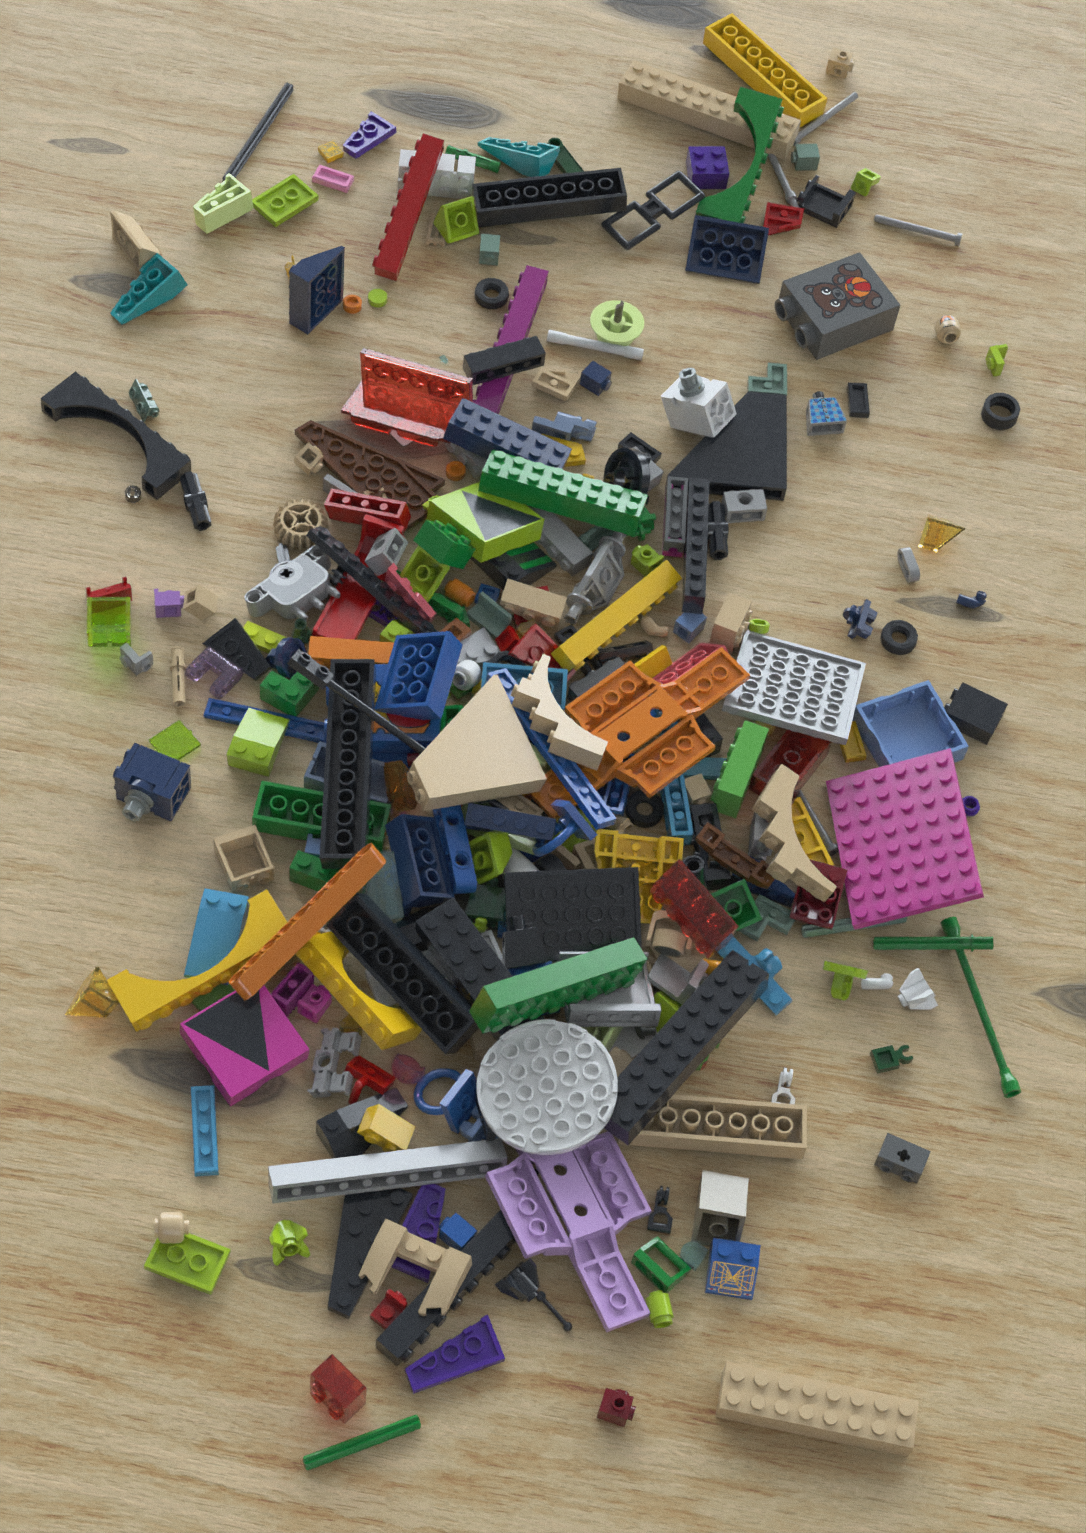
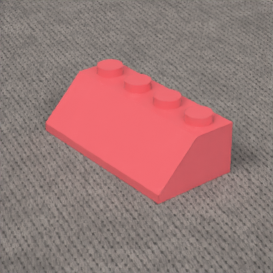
M699 643L652 679L661 684L673 682L722 647L728 653L725 645Z

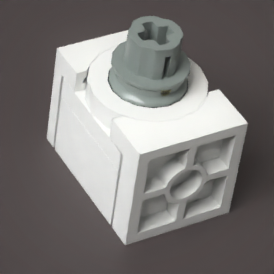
M686 368L680 371L679 378L661 395L670 427L714 438L736 415L727 382L714 379L710 382L709 379L697 375L694 368Z

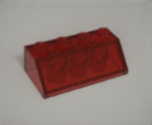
M681 859L676 861L654 883L650 891L653 899L664 907L667 915L681 927L683 934L690 937L695 943L697 950L708 959L728 945L739 927Z

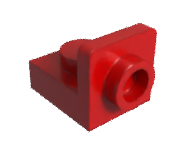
M510 625L495 639L501 652L511 651L520 640L515 629Z
M388 1289L385 1298L370 1314V1319L386 1330L407 1308L408 1303L405 1296L398 1291L394 1292Z

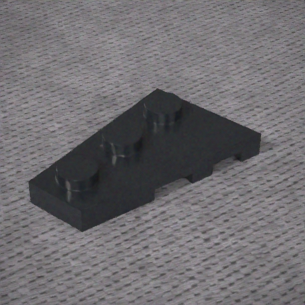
M236 618L202 643L255 681L272 669L269 662Z

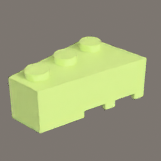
M230 173L225 176V181L215 186V190L211 194L207 193L193 206L196 225L206 234L253 210L251 191Z

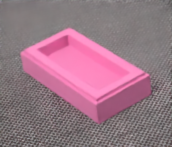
M322 165L318 166L312 177V182L345 193L348 192L354 181L353 175Z

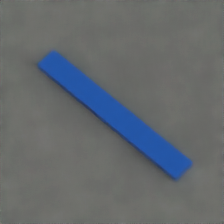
M213 698L208 699L203 718L240 725L248 708L290 719L285 736L325 743L324 722Z

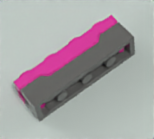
M668 476L662 542L663 556L682 557L686 534L688 478Z

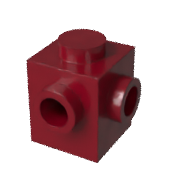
M606 1388L597 1418L625 1427L626 1421H632L636 1409V1406L632 1405L634 1397L621 1389L612 1390Z

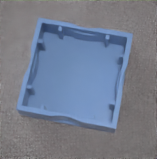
M929 680L904 688L893 695L881 696L858 704L855 707L852 721H856L860 736L879 767L951 748L955 763L963 760L968 750L967 742L956 724L946 713L941 699Z

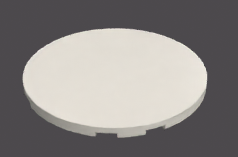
M553 1019L530 1021L510 1029L500 1036V1039L489 1048L481 1062L478 1073L477 1098L486 1123L508 1145L523 1152L537 1155H556L570 1152L595 1138L611 1118L618 1094L615 1065L604 1045L582 1027Z

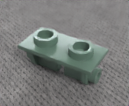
M135 379L129 389V396L142 421L145 422L147 416L157 417L159 415V408L155 401L152 400L153 397L148 386L144 383H139Z
M595 525L578 538L592 552L599 547V540L602 537H611L614 531Z

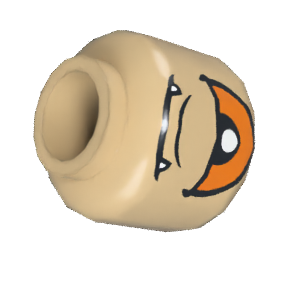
M943 316L936 321L934 328L937 338L941 343L952 344L960 338L961 328L954 316Z

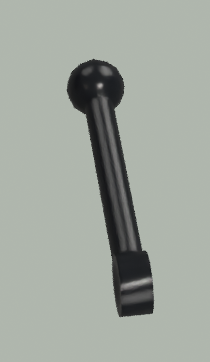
M539 1291V1294L536 1296L537 1301L543 1302L563 1324L565 1331H571L572 1324L566 1322L546 1299V1294L543 1291Z

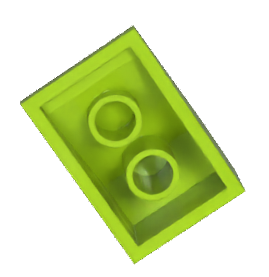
M248 708L226 754L228 766L269 777L290 719Z

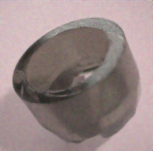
M129 485L125 490V499L130 503H136L141 500L140 488L137 485Z

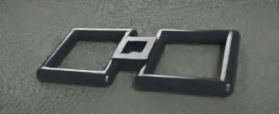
M676 171L646 192V197L649 199L647 202L640 205L637 201H632L627 205V211L614 213L604 220L601 226L625 250H630L661 228V224L656 220L658 217L665 214L670 220H674L705 198V193L681 171ZM679 179L695 196L672 211L656 194ZM632 210H635L651 226L630 241H627L611 225Z

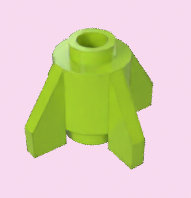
M291 1220L279 1221L273 1227L269 1239L271 1245L274 1246L272 1254L274 1265L278 1266L285 1259V1256H293L297 1253L307 1258L310 1256L309 1248L303 1241L308 1236L305 1227Z

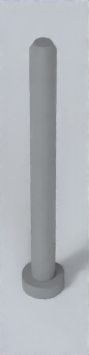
M875 215L874 217L875 222L955 242V246L960 245L962 233L955 235L881 215Z

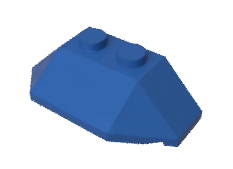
M631 753L627 758L623 759V763L634 756L635 753ZM615 777L598 789L597 793L613 814L623 816L630 785Z

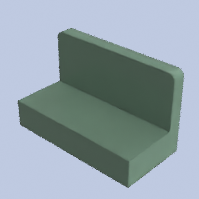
M484 592L479 594L478 603L467 612L469 620L480 629L485 627L494 640L508 625L511 626L512 615Z

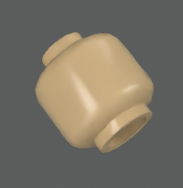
M162 1212L159 1218H155V1238H159L161 1243H181L184 1240V1235H189V1220H184L183 1213Z

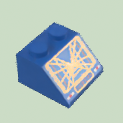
M713 1238L709 1250L705 1293L752 1300L759 1267L761 1245Z

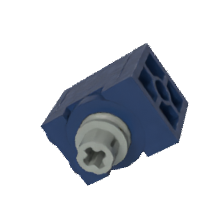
M134 743L131 749L126 750L121 766H117L113 773L116 799L126 803L122 814L134 822L139 821L143 814H148L149 812H154V815L172 822L191 789L190 765L184 762L180 763L179 760Z

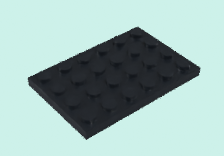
M638 867L504 873L506 932L513 931L510 917L524 915L526 928H537L548 961H558L560 951L590 952L633 937L642 949Z

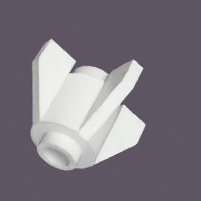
M917 968L911 971L899 989L901 994L898 995V998L903 1007L908 1006L909 1009L931 1010L938 1006L934 998L935 994L925 981L920 969Z

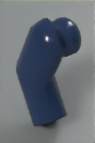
M978 591L976 596L971 598L959 594L956 603L974 609L985 604L987 594L983 591Z

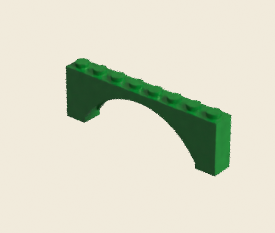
M740 87L734 104V112L742 117L751 132L755 147L754 160L746 174L737 183L720 193L705 197L700 201L695 215L745 223L746 216H744L745 211L749 212L752 202L749 200L750 196L755 195L757 185H755L756 179L760 180L763 169H760L761 165H765L768 157L766 150L767 148L771 149L774 139L771 137L772 133L777 132L779 125L777 119L783 115V99Z

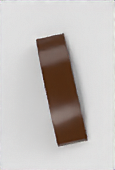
M707 822L695 838L698 844L714 860L730 872L749 883L768 889L775 880L771 874L766 872L769 864L763 860L759 863L725 840L726 834Z

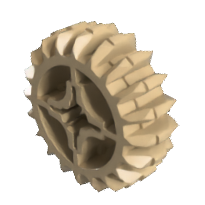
M293 499L292 504L286 502L284 507H279L273 520L274 533L277 535L278 541H283L284 545L290 544L291 549L296 546L299 551L302 547H306L308 550L310 545H316L306 536L310 529L320 526L326 529L329 528L327 514H324L323 508H319L318 503L312 505L311 500L307 503L303 499L300 502H296ZM312 520L316 523V526L312 525ZM286 522L290 524V528L285 525Z

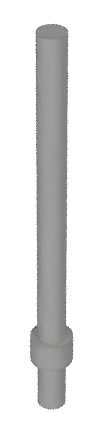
M853 92L799 131L793 145L795 146L800 143L803 137L858 98V94Z
M768 154V158L785 192L787 203L792 207L800 208L797 203V196L791 190L777 157L774 154Z

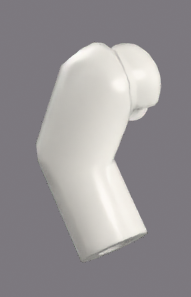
M884 973L881 975V978L862 979L861 987L862 989L872 990L890 989L893 986V977L891 974Z

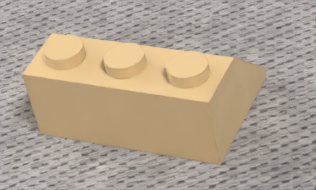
M113 210L110 212L112 238L139 274H141L139 271L141 267L156 253L161 256L162 253L158 247L156 248L153 245L150 236L143 232L139 222L136 223L132 216Z

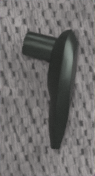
M634 1027L641 1040L645 1039V1036L656 1035V1027Z

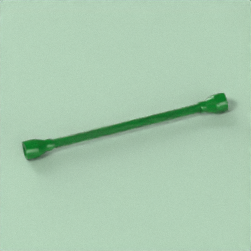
M948 917L941 921V927L947 937H960L961 928L957 917ZM955 950L1000 1069L1001 1089L1004 1097L1011 1098L1017 1096L1022 1092L1018 1080L1011 1074L1010 1068L1007 1067L965 951Z

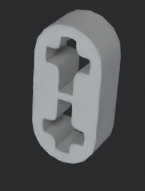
M911 548L898 549L897 557L906 581L908 583L919 581L920 570Z

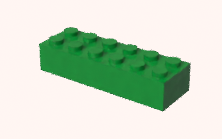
M261 781L252 816V826L256 825L258 832L307 841L308 833L313 834V838H321L323 792ZM370 801L368 844L372 843L382 855L387 834L385 825L390 821L391 804Z

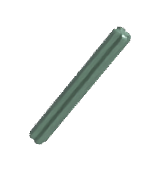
M907 917L860 929L905 923ZM851 918L835 920L832 930L812 924L802 925L801 933L803 937L807 938L853 931L854 928Z

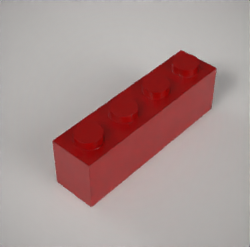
M331 488L324 503L329 519L362 525L363 518L367 514L404 526L405 532L411 519L407 503L404 501Z

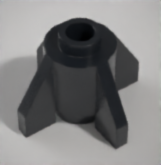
M531 1258L524 1263L521 1261L511 1272L496 1282L495 1285L500 1292L521 1302L525 1299L527 1302H530L539 1294L537 1291L540 1287L537 1266Z

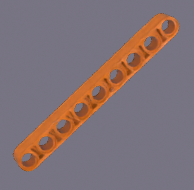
M372 843L364 846L232 976L229 984L243 1000L251 998L385 865L386 859Z

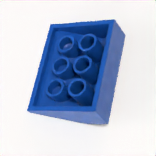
M450 631L396 635L375 704V710L420 720L441 719L463 644Z

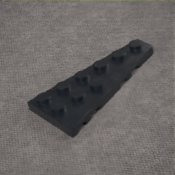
M401 1188L346 1194L344 1196L328 1310L350 1319L370 1281L366 1275L362 1279L359 1278V1273L385 1219L397 1224L400 1223L413 1198L412 1193Z

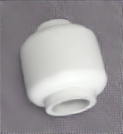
M472 660L460 662L456 666L452 683L460 690L471 689L481 681L482 672L479 665Z

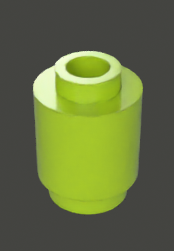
M662 1290L649 1293V1297L645 1301L650 1311V1322L653 1323L654 1328H665L672 1325L674 1315L669 1294L663 1293Z

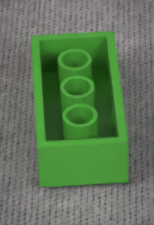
M746 720L742 728H737L733 744L731 743L727 759L723 762L720 770L721 774L715 782L714 791L710 801L717 804L719 813L737 818L762 755L769 728Z

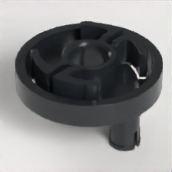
M623 447L615 450L605 465L603 482L647 494L650 485V469L648 465L651 461L650 454L648 452L642 453L635 448ZM649 495L647 497L646 505L649 502Z

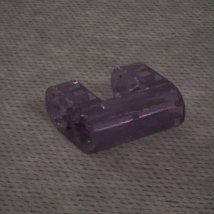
M207 647L189 664L185 671V676L196 682L208 670H211L219 677L211 685L209 693L217 699H221L241 680L244 671L213 648Z

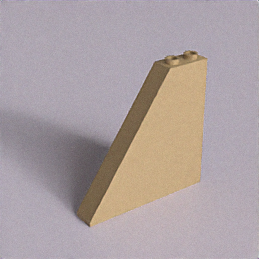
M493 675L416 758L407 773L408 783L412 785L416 801L420 803L423 811L539 792L547 780L498 675Z

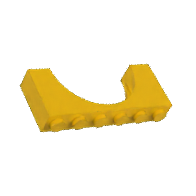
M331 931L314 935L296 953L301 961L381 1050L413 1041L421 1032L420 1026L404 1009L383 1005L368 997L355 986L346 974L342 963L349 950Z

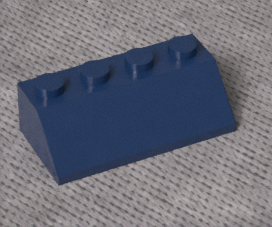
M400 814L387 823L385 827L404 906L422 908L455 898L435 817Z

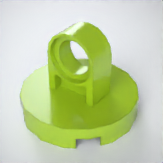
M824 961L823 970L835 972L831 987V995L835 999L843 1001L848 999L854 977L867 978L868 970Z

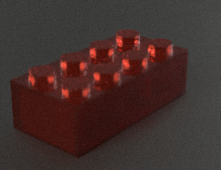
M787 730L752 774L749 790L760 796L772 775L783 764L799 775L793 792V801L827 757L832 742Z

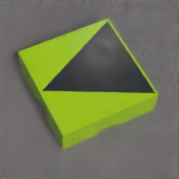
M480 482L437 497L429 502L426 520L433 522L438 520L444 525L449 523L457 528L459 535H464L471 540L470 544L476 548L472 556L481 563L502 555L508 550L520 548L541 538L544 518L525 504L478 491Z

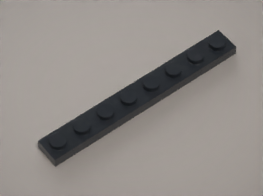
M322 526L309 530L306 536L414 634L438 632L431 622L420 616L419 612L415 608L410 607L401 595L396 594L385 581L380 580L374 574L372 569L366 567L356 555L350 553L342 542L336 540L330 534L329 530Z

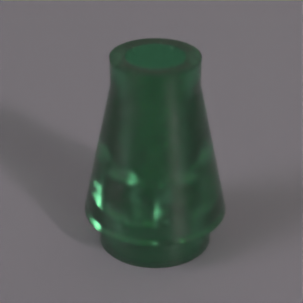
M300 618L294 623L291 637L300 639L306 645L310 642L312 632L306 620Z

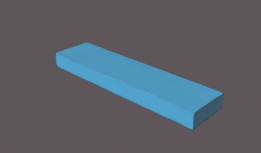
M214 1085L191 1087L195 1177L219 1175Z

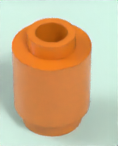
M455 578L453 581L449 580L445 585V596L460 606L469 607L473 603L476 593L462 581Z

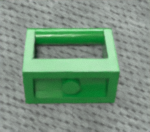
M658 1236L638 1249L631 1261L651 1283L667 1294L692 1270ZM656 1247L680 1272L670 1277L647 1254Z

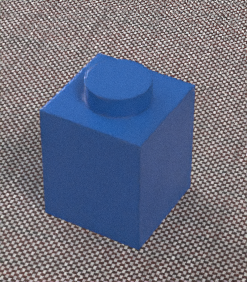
M457 1213L451 1218L446 1217L439 1226V1238L449 1247L459 1251L477 1235V1230Z

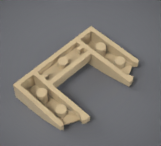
M385 1219L364 1261L359 1278L362 1279L366 1275L373 1284L369 1288L370 1292L376 1295L397 1256L436 1273L418 1314L426 1316L427 1308H441L442 1315H445L472 1266L471 1256L452 1247L445 1249L409 1233L406 1227Z

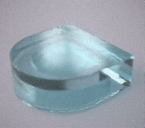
M688 1242L683 1245L680 1258L696 1272L709 1250L696 1242Z

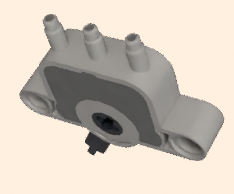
M280 543L276 547L278 563L271 569L269 577L249 590L244 596L248 612L253 617H261L271 609H274L286 619L299 618L302 621H307L308 616L305 612L312 607L319 610L324 609V604L321 601L329 595L339 598L340 593L331 585L327 572L331 567V560L323 550L314 545L294 560H290L288 546Z

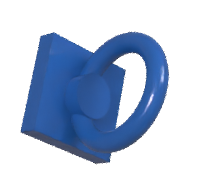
M556 799L551 804V807L560 816L555 835L559 832L561 833L547 844L536 842L532 851L535 856H543L560 846L572 834L579 839L590 841L597 834L570 801Z
M449 1068L430 1071L417 1082L414 1088L413 1098L415 1105L419 1110L429 1115L444 1114L450 1130L459 1134V1127L464 1121H468L471 1118L472 1111L476 1106L477 1080L474 1073L468 1069H465L462 1074ZM442 1077L451 1078L456 1081L439 1103L440 1106H431L423 1100L424 1088L431 1081Z

